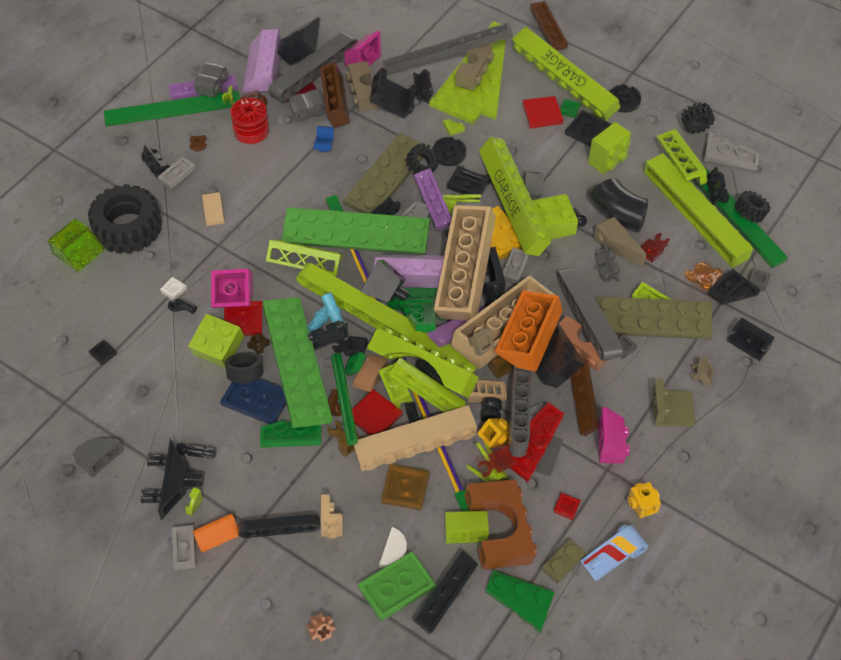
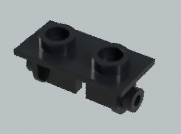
M426 69L422 70L420 74L413 72L416 95L420 100L429 104V98L434 94L432 83L430 82V72Z
M146 144L144 145L141 154L142 161L145 162L158 179V176L170 166L165 160H162L157 149L149 148Z
M715 167L707 175V185L712 205L717 201L727 203L729 200V195L725 188L724 174L718 172V168Z
M389 196L369 214L395 215L399 212L401 204L399 201H393Z
M337 320L326 325L327 331L322 327L310 331L308 339L313 341L314 351L347 338L348 323Z

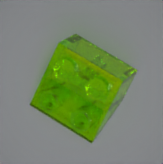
M76 218L47 240L52 254L77 273L105 250L91 230Z

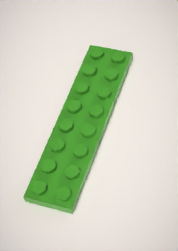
M287 207L281 241L306 246L426 255L430 218Z
M300 297L263 300L262 307L292 428L332 423V415L313 344L308 339V334L310 333Z

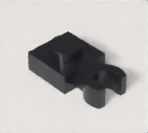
M349 336L348 340L337 341L336 343L340 345L332 346V349L335 353L344 352L345 356L351 357L359 352L365 354L369 342L364 337Z

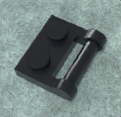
M459 164L447 183V189L464 195H482L490 184L491 177L488 174L483 175L466 169L465 166Z

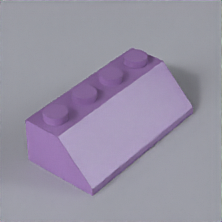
M278 29L262 30L250 43L243 93L256 90L259 92L268 91L270 84L277 79L281 56L277 54L278 43L281 40Z
M382 253L375 258L374 266L378 260H385L406 279L402 287L438 288L444 255Z

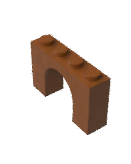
M516 479L468 484L464 494L468 511L493 510L501 512L510 519L514 527V533L507 538L481 541L478 555L482 570L532 564L537 555V547L532 542V528L527 523V509L522 504L521 487H518Z

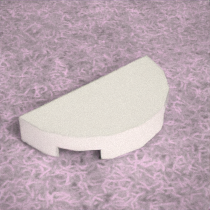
M391 528L379 563L380 568H385L406 555L407 542L405 536L396 528Z

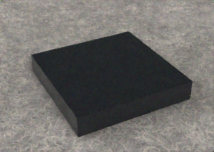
M582 110L567 127L565 135L591 147L592 139L612 124Z

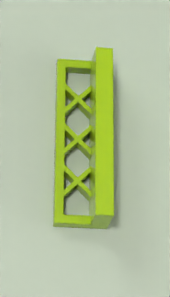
M676 129L657 136V141L686 181L696 178L700 185L707 183L706 169ZM670 138V142L664 141V139Z
M271 239L269 240L266 262L303 269L308 264L306 259L314 256L318 261L316 266H321L326 272L333 276H338L340 261H343L344 253ZM273 248L279 249L283 254L280 259L271 258ZM295 252L301 260L297 263H292L288 255ZM327 260L335 261L334 271L327 270L323 263Z
M402 358L396 362L389 376L444 413L464 407L466 404L465 400Z

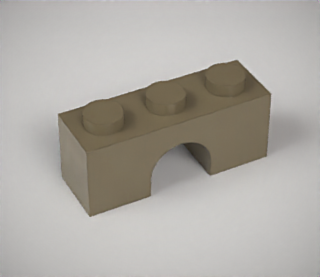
M486 44L468 51V63L462 62L456 72L457 86L475 90L476 86L481 84L482 75L487 73L489 63H492L494 59L493 45Z
M368 62L348 64L346 79L347 82H350V93H354V105L358 106L359 112L379 108V106L369 102L372 85Z

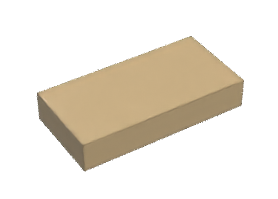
M220 192L202 195L207 226L224 224Z

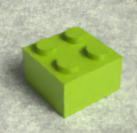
M614 122L592 139L588 164L603 175L609 170H613L620 161L623 162L628 156L631 132L617 122Z
M567 193L532 200L550 240L576 234L578 219Z
M206 313L188 348L193 355L225 368V361L230 356L235 355L245 335L240 327Z

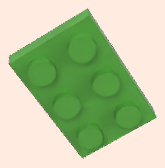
M410 552L360 582L358 589L382 622L431 592L436 584L415 554Z

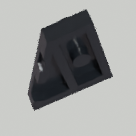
M731 269L709 289L708 294L724 305L758 296L761 290L736 270Z

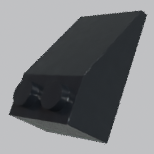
M317 17L279 41L277 54L289 65L315 52L320 18Z
M559 322L537 369L544 384L554 388H558L585 365L584 360Z

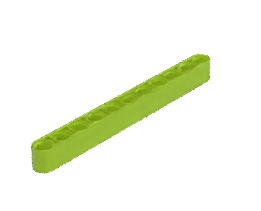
M308 263L296 276V280L300 285L320 297L332 292L338 307L376 329L378 327L382 330L388 328L396 332L395 336L398 338L400 335L411 339L410 343L413 345L418 342L426 346L425 351L427 352L434 350L442 354V359L446 360L449 357L458 362L457 366L462 368L463 365L474 369V372L476 371L477 367L452 348L451 343L440 348L427 336L428 333L416 332L405 316L318 266Z

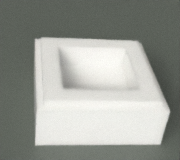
M172 277L160 291L168 298L175 300L187 290V285Z

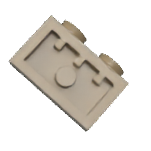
M321 495V537L333 539L342 536L343 515L334 514V503H330V495Z

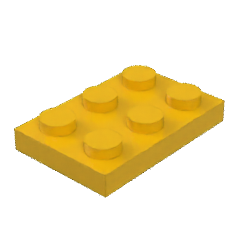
M499 206L492 208L496 220L491 247H496L500 261L510 255L512 248L521 250L522 246L509 218Z

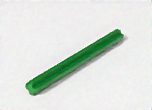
M333 353L331 360L346 441L350 446L356 445L358 438L342 356L340 353Z

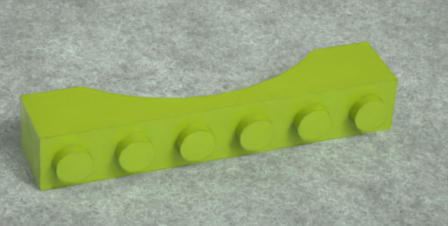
M377 327L367 349L390 360L400 357L424 359L436 369L446 388L469 399L479 379L477 375L473 374L474 369L463 365L461 368L457 366V361L449 357L444 360L441 358L442 354L434 350L427 352L425 351L427 347L418 342L413 345L410 343L411 339L400 335L398 338L395 336L396 332L388 328L382 330Z

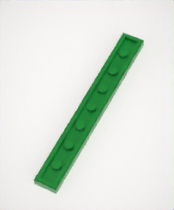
M239 90L232 91L234 103L240 100ZM218 93L214 98L204 95L104 110L105 125L108 127L228 109L233 104H231L230 99L226 100L224 104L222 97L224 93Z
M704 166V168L706 169V175H708L710 172ZM696 178L692 179L711 200L707 183L700 185ZM729 192L727 203L717 201L714 204L771 268L787 261L788 257L756 222L753 223L750 219L748 221L746 217H741V213H737L735 209L736 200Z

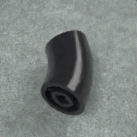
M616 178L607 179L590 193L591 201L609 219L615 217L623 227L641 232L648 209L649 200L647 198L632 193Z

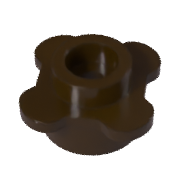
M255 334L250 338V342L247 343V348L255 350L257 354H262L264 348L270 345V341L265 339L262 334Z

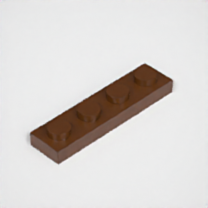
M546 1L530 4V10L547 43L557 51L567 49L568 43Z
M582 358L585 365L571 376L580 435L587 436L599 429L600 425L589 363L587 359Z

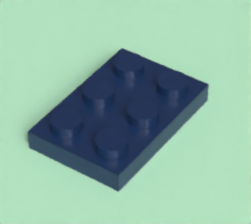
M259 378L250 383L232 382L220 400V404L264 423L272 424L277 422L286 406L282 387Z

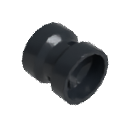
M495 397L485 398L482 403L484 410L481 415L482 422L485 423L488 419L501 418L502 401Z

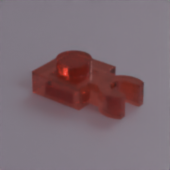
M661 233L656 235L655 241L648 239L641 246L646 253L645 259L651 263L663 253L664 248L669 243V238L665 241L660 240Z
M506 445L489 454L488 458L490 461L479 462L477 468L481 466L487 468L488 471L482 475L483 478H486L494 469L498 475L517 463Z

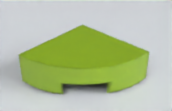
M450 119L443 120V126L449 136L465 131V126L462 123L453 122Z
M195 487L189 494V497L192 498L190 504L185 507L186 514L190 516L194 515L203 501L201 490Z

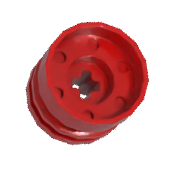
M243 98L232 105L230 113L236 139L244 144H257L263 141L269 134L265 104L256 98Z

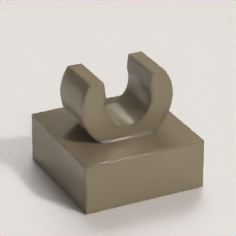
M484 328L471 338H468L471 347H474L476 355L482 356L495 347L491 329Z
M700 358L699 364L692 365L694 372L697 373H692L690 376L694 381L701 380L703 385H712L714 368L708 358Z

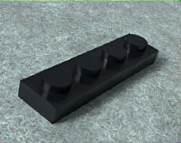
M463 551L459 552L412 621L428 634H432L478 566V563Z

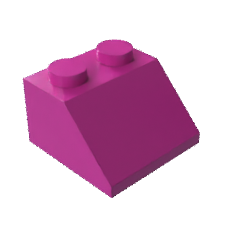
M380 31L366 35L361 40H358L350 49H347L344 53L345 66L348 67V64L365 61L370 66L381 57Z
M249 269L211 271V308L250 306L253 295V274Z
M602 407L599 420L600 428L598 429L599 462L624 464L626 456H629L630 446L626 444L629 432L628 426H625L622 416L607 407Z

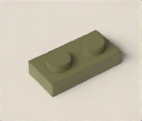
M569 539L542 566V571L558 584L586 556V552Z

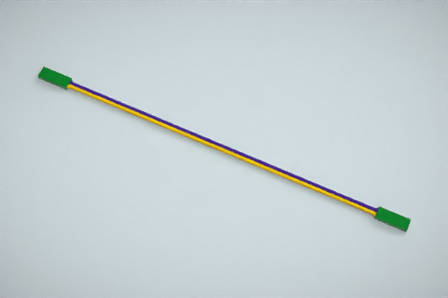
M337 195L326 198L330 211L344 212ZM350 249L365 283L369 277L359 251ZM412 391L423 418L431 417L424 399ZM445 446L437 447L456 491L454 496L461 512H468L464 495L466 489L464 490Z

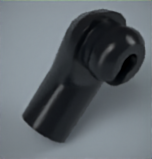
M573 208L578 219L577 227L585 226L587 224L586 216L582 215L576 208Z
M184 298L168 302V309L172 312L186 310L194 314L197 310L196 305Z

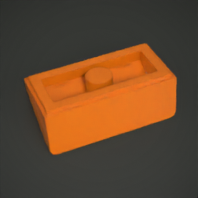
M229 514L193 530V534L200 551L205 552L238 537V527L233 514Z

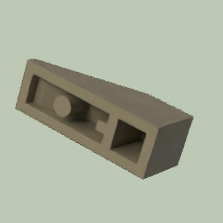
M615 217L596 225L594 237L596 242L601 244L604 249V243H606L608 248H612L616 255L640 267L644 265L646 253Z

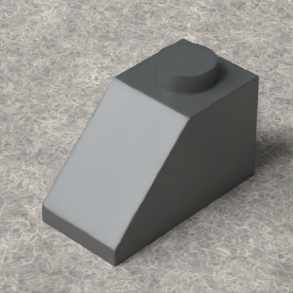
M524 172V184L531 199H538V196H542L544 178L542 172Z
M118 439L87 440L84 444L79 445L72 454L76 463L93 478L122 453L123 448Z

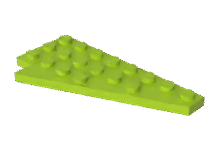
M493 21L488 28L501 24ZM506 39L490 43V45H493L494 59L492 63H489L487 73L482 75L481 84L477 85L475 90L456 85V72L462 62L468 63L467 53L429 101V106L472 125L475 124L481 114L496 120Z

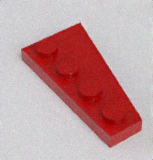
M548 402L530 420V438L526 455L523 457L511 455L508 443L497 454V459L525 481L529 482L561 424L564 413Z

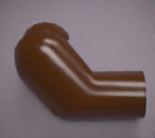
M331 390L328 398L331 414L336 417L341 416L337 390Z

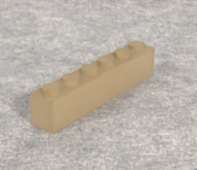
M467 405L358 439V443L353 446L361 471L373 470L377 466L392 464L402 458H411L424 451L430 452L443 445L449 446L459 440L471 439L477 435V425L470 407Z

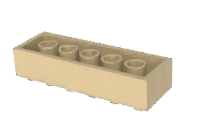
M454 205L434 311L440 319L468 321L479 312L496 220L491 207Z
M529 275L456 329L453 334L451 347L478 369H481L498 355L495 353L496 346L522 290L555 294ZM484 328L491 329L495 347L482 356L476 355L474 347H471L468 338H471Z

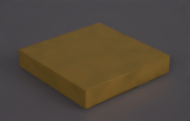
M390 464L381 503L422 511L430 471Z

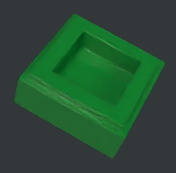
M564 99L560 109L561 114L576 118L581 103Z
M359 352L349 357L344 369L345 374L351 376L359 372L366 355Z

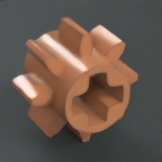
M322 612L314 617L311 616L310 624L306 625L310 631L311 639L313 640L317 637L320 642L328 638L331 639L332 631L336 630L331 616L328 615L325 618Z

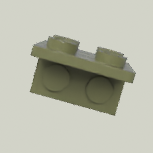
M655 379L652 389L654 426L694 427L695 418L692 392L667 390V387H664L663 379Z

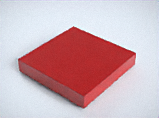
M556 96L523 100L522 105L530 129L563 124V117Z
M251 301L250 306L225 307L224 321L240 327L245 336L262 334V301Z
M374 389L352 409L355 425L369 436L387 431L403 416V412Z

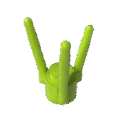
M443 194V199L449 213L452 215V209H454V205H457V202L480 203V199L469 198L482 197L481 194Z
M477 442L476 446L490 465V468L486 471L487 477L469 464L466 465V468L485 482L506 480V472L502 469L492 449L484 443L489 453L488 455L481 444Z

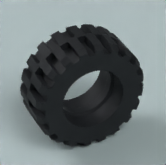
M124 184L120 187L116 185L112 189L104 190L103 194L100 193L96 196V200L92 201L91 207L88 210V220L93 236L98 244L110 252L115 251L117 254H122V252L131 254L132 251L137 250L139 252L143 247L147 248L150 246L151 241L154 242L158 237L157 234L160 233L162 225L155 197L148 190L140 189L136 185L130 186L129 184ZM125 214L139 215L135 220L126 224L112 223L116 218Z

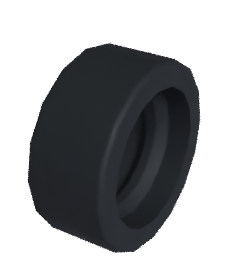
M252 352L238 353L230 356L225 361L227 379L234 383H250L259 379L264 373L261 356Z

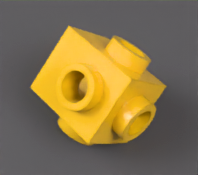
M502 418L488 419L477 434L490 448L504 447L509 443L510 425Z
M650 482L634 485L628 497V504L631 509L635 510L639 519L659 511L661 505L660 496L657 489H653Z

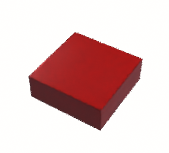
M561 492L553 513L573 520L581 500Z

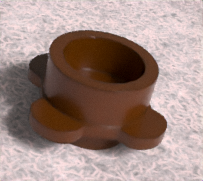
M191 136L189 138L191 141L190 149L200 152L207 147L205 143L207 140L206 136Z

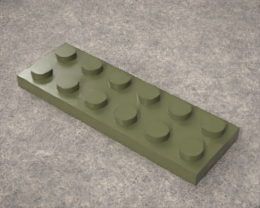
M399 133L344 198L343 205L359 213L369 214L389 196L392 197L413 171L409 172L408 168L410 166H406V155L414 146L419 143L421 145L422 143ZM417 156L419 162H421V160L424 158L422 156Z
M600 296L596 298V302L616 335L708 340L712 338V302Z

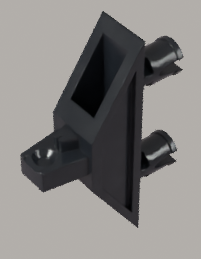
M171 438L166 454L148 453L147 466H165L162 489L160 491L142 490L143 496H140L141 503H159L158 513L161 521L184 497L187 489L203 486L204 483L202 473H194L193 470L187 469Z

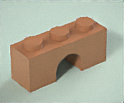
M566 315L559 324L580 356L588 360L589 368H593L598 372L608 360L602 361L591 342H583L579 339L582 325Z

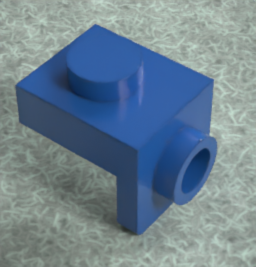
M317 126L314 149L320 152L331 151L334 144V127Z

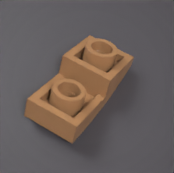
M370 354L353 382V387L371 392L379 383L380 374L378 370L388 366V359Z

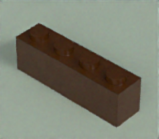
M336 62L320 67L328 118L334 128L350 123L343 75Z

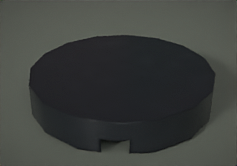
M621 84L610 89V93L619 100L620 109L617 110L618 112H632L640 106L641 94L635 87H627V85Z
M453 137L438 139L432 147L435 149L434 153L438 152L439 155L436 158L440 157L438 163L442 166H456L462 163L466 157L467 149L465 144L459 139H453Z

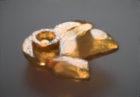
M698 262L695 265V270L685 271L684 275L690 282L698 283L700 288L709 290L722 277V271L719 268L712 269L708 263Z

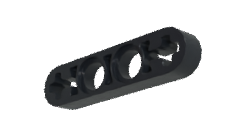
M315 514L246 520L238 523V536L241 538H257L315 532L321 527L320 517Z

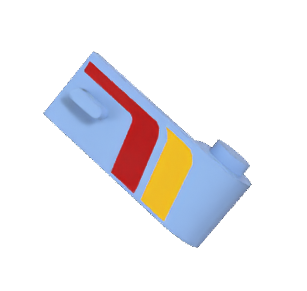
M626 524L617 530L616 535L580 561L597 582L629 557L633 559L641 555L648 548V544L633 525L628 526Z

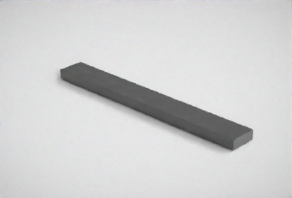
M510 22L383 60V67L387 70L388 75L513 37Z

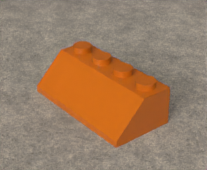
M522 290L496 346L495 353L517 368L537 371L563 312L559 296Z

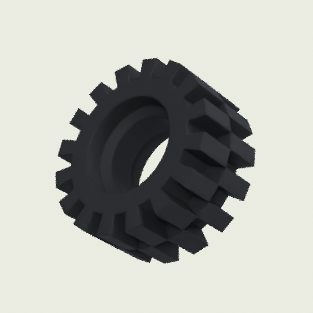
M698 102V105L694 103L692 107L689 105L687 107L688 110L684 109V113L681 114L685 130L692 134H695V132L699 134L700 131L705 132V129L711 128L710 125H713V121H715L710 105H707L705 102L703 104Z
M419 143L406 155V166H410L408 168L409 172L411 170L414 171L413 175L429 168L433 173L439 166L440 157L436 158L439 154L438 152L434 153V148L430 149L431 145L428 144L425 147V143L421 145ZM417 156L424 157L428 165H422L418 161Z
M750 190L742 192L735 203L737 213H741V217H746V220L749 221L750 219L753 223L755 221L756 223L762 222L770 211L771 206H769V202H766V198H762V195H757V192L752 193Z

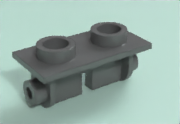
M604 243L605 249H597L595 253L598 265L602 266L599 267L601 277L605 282H610L612 278H616L617 282H619L617 274L620 273L617 263L613 261V259H616L615 253L612 248L609 249L607 244Z

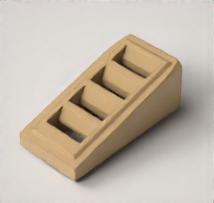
M478 380L469 399L467 398L468 403L483 402L488 397L507 401L505 382ZM496 388H500L501 394H497ZM489 389L493 390V394L489 393Z

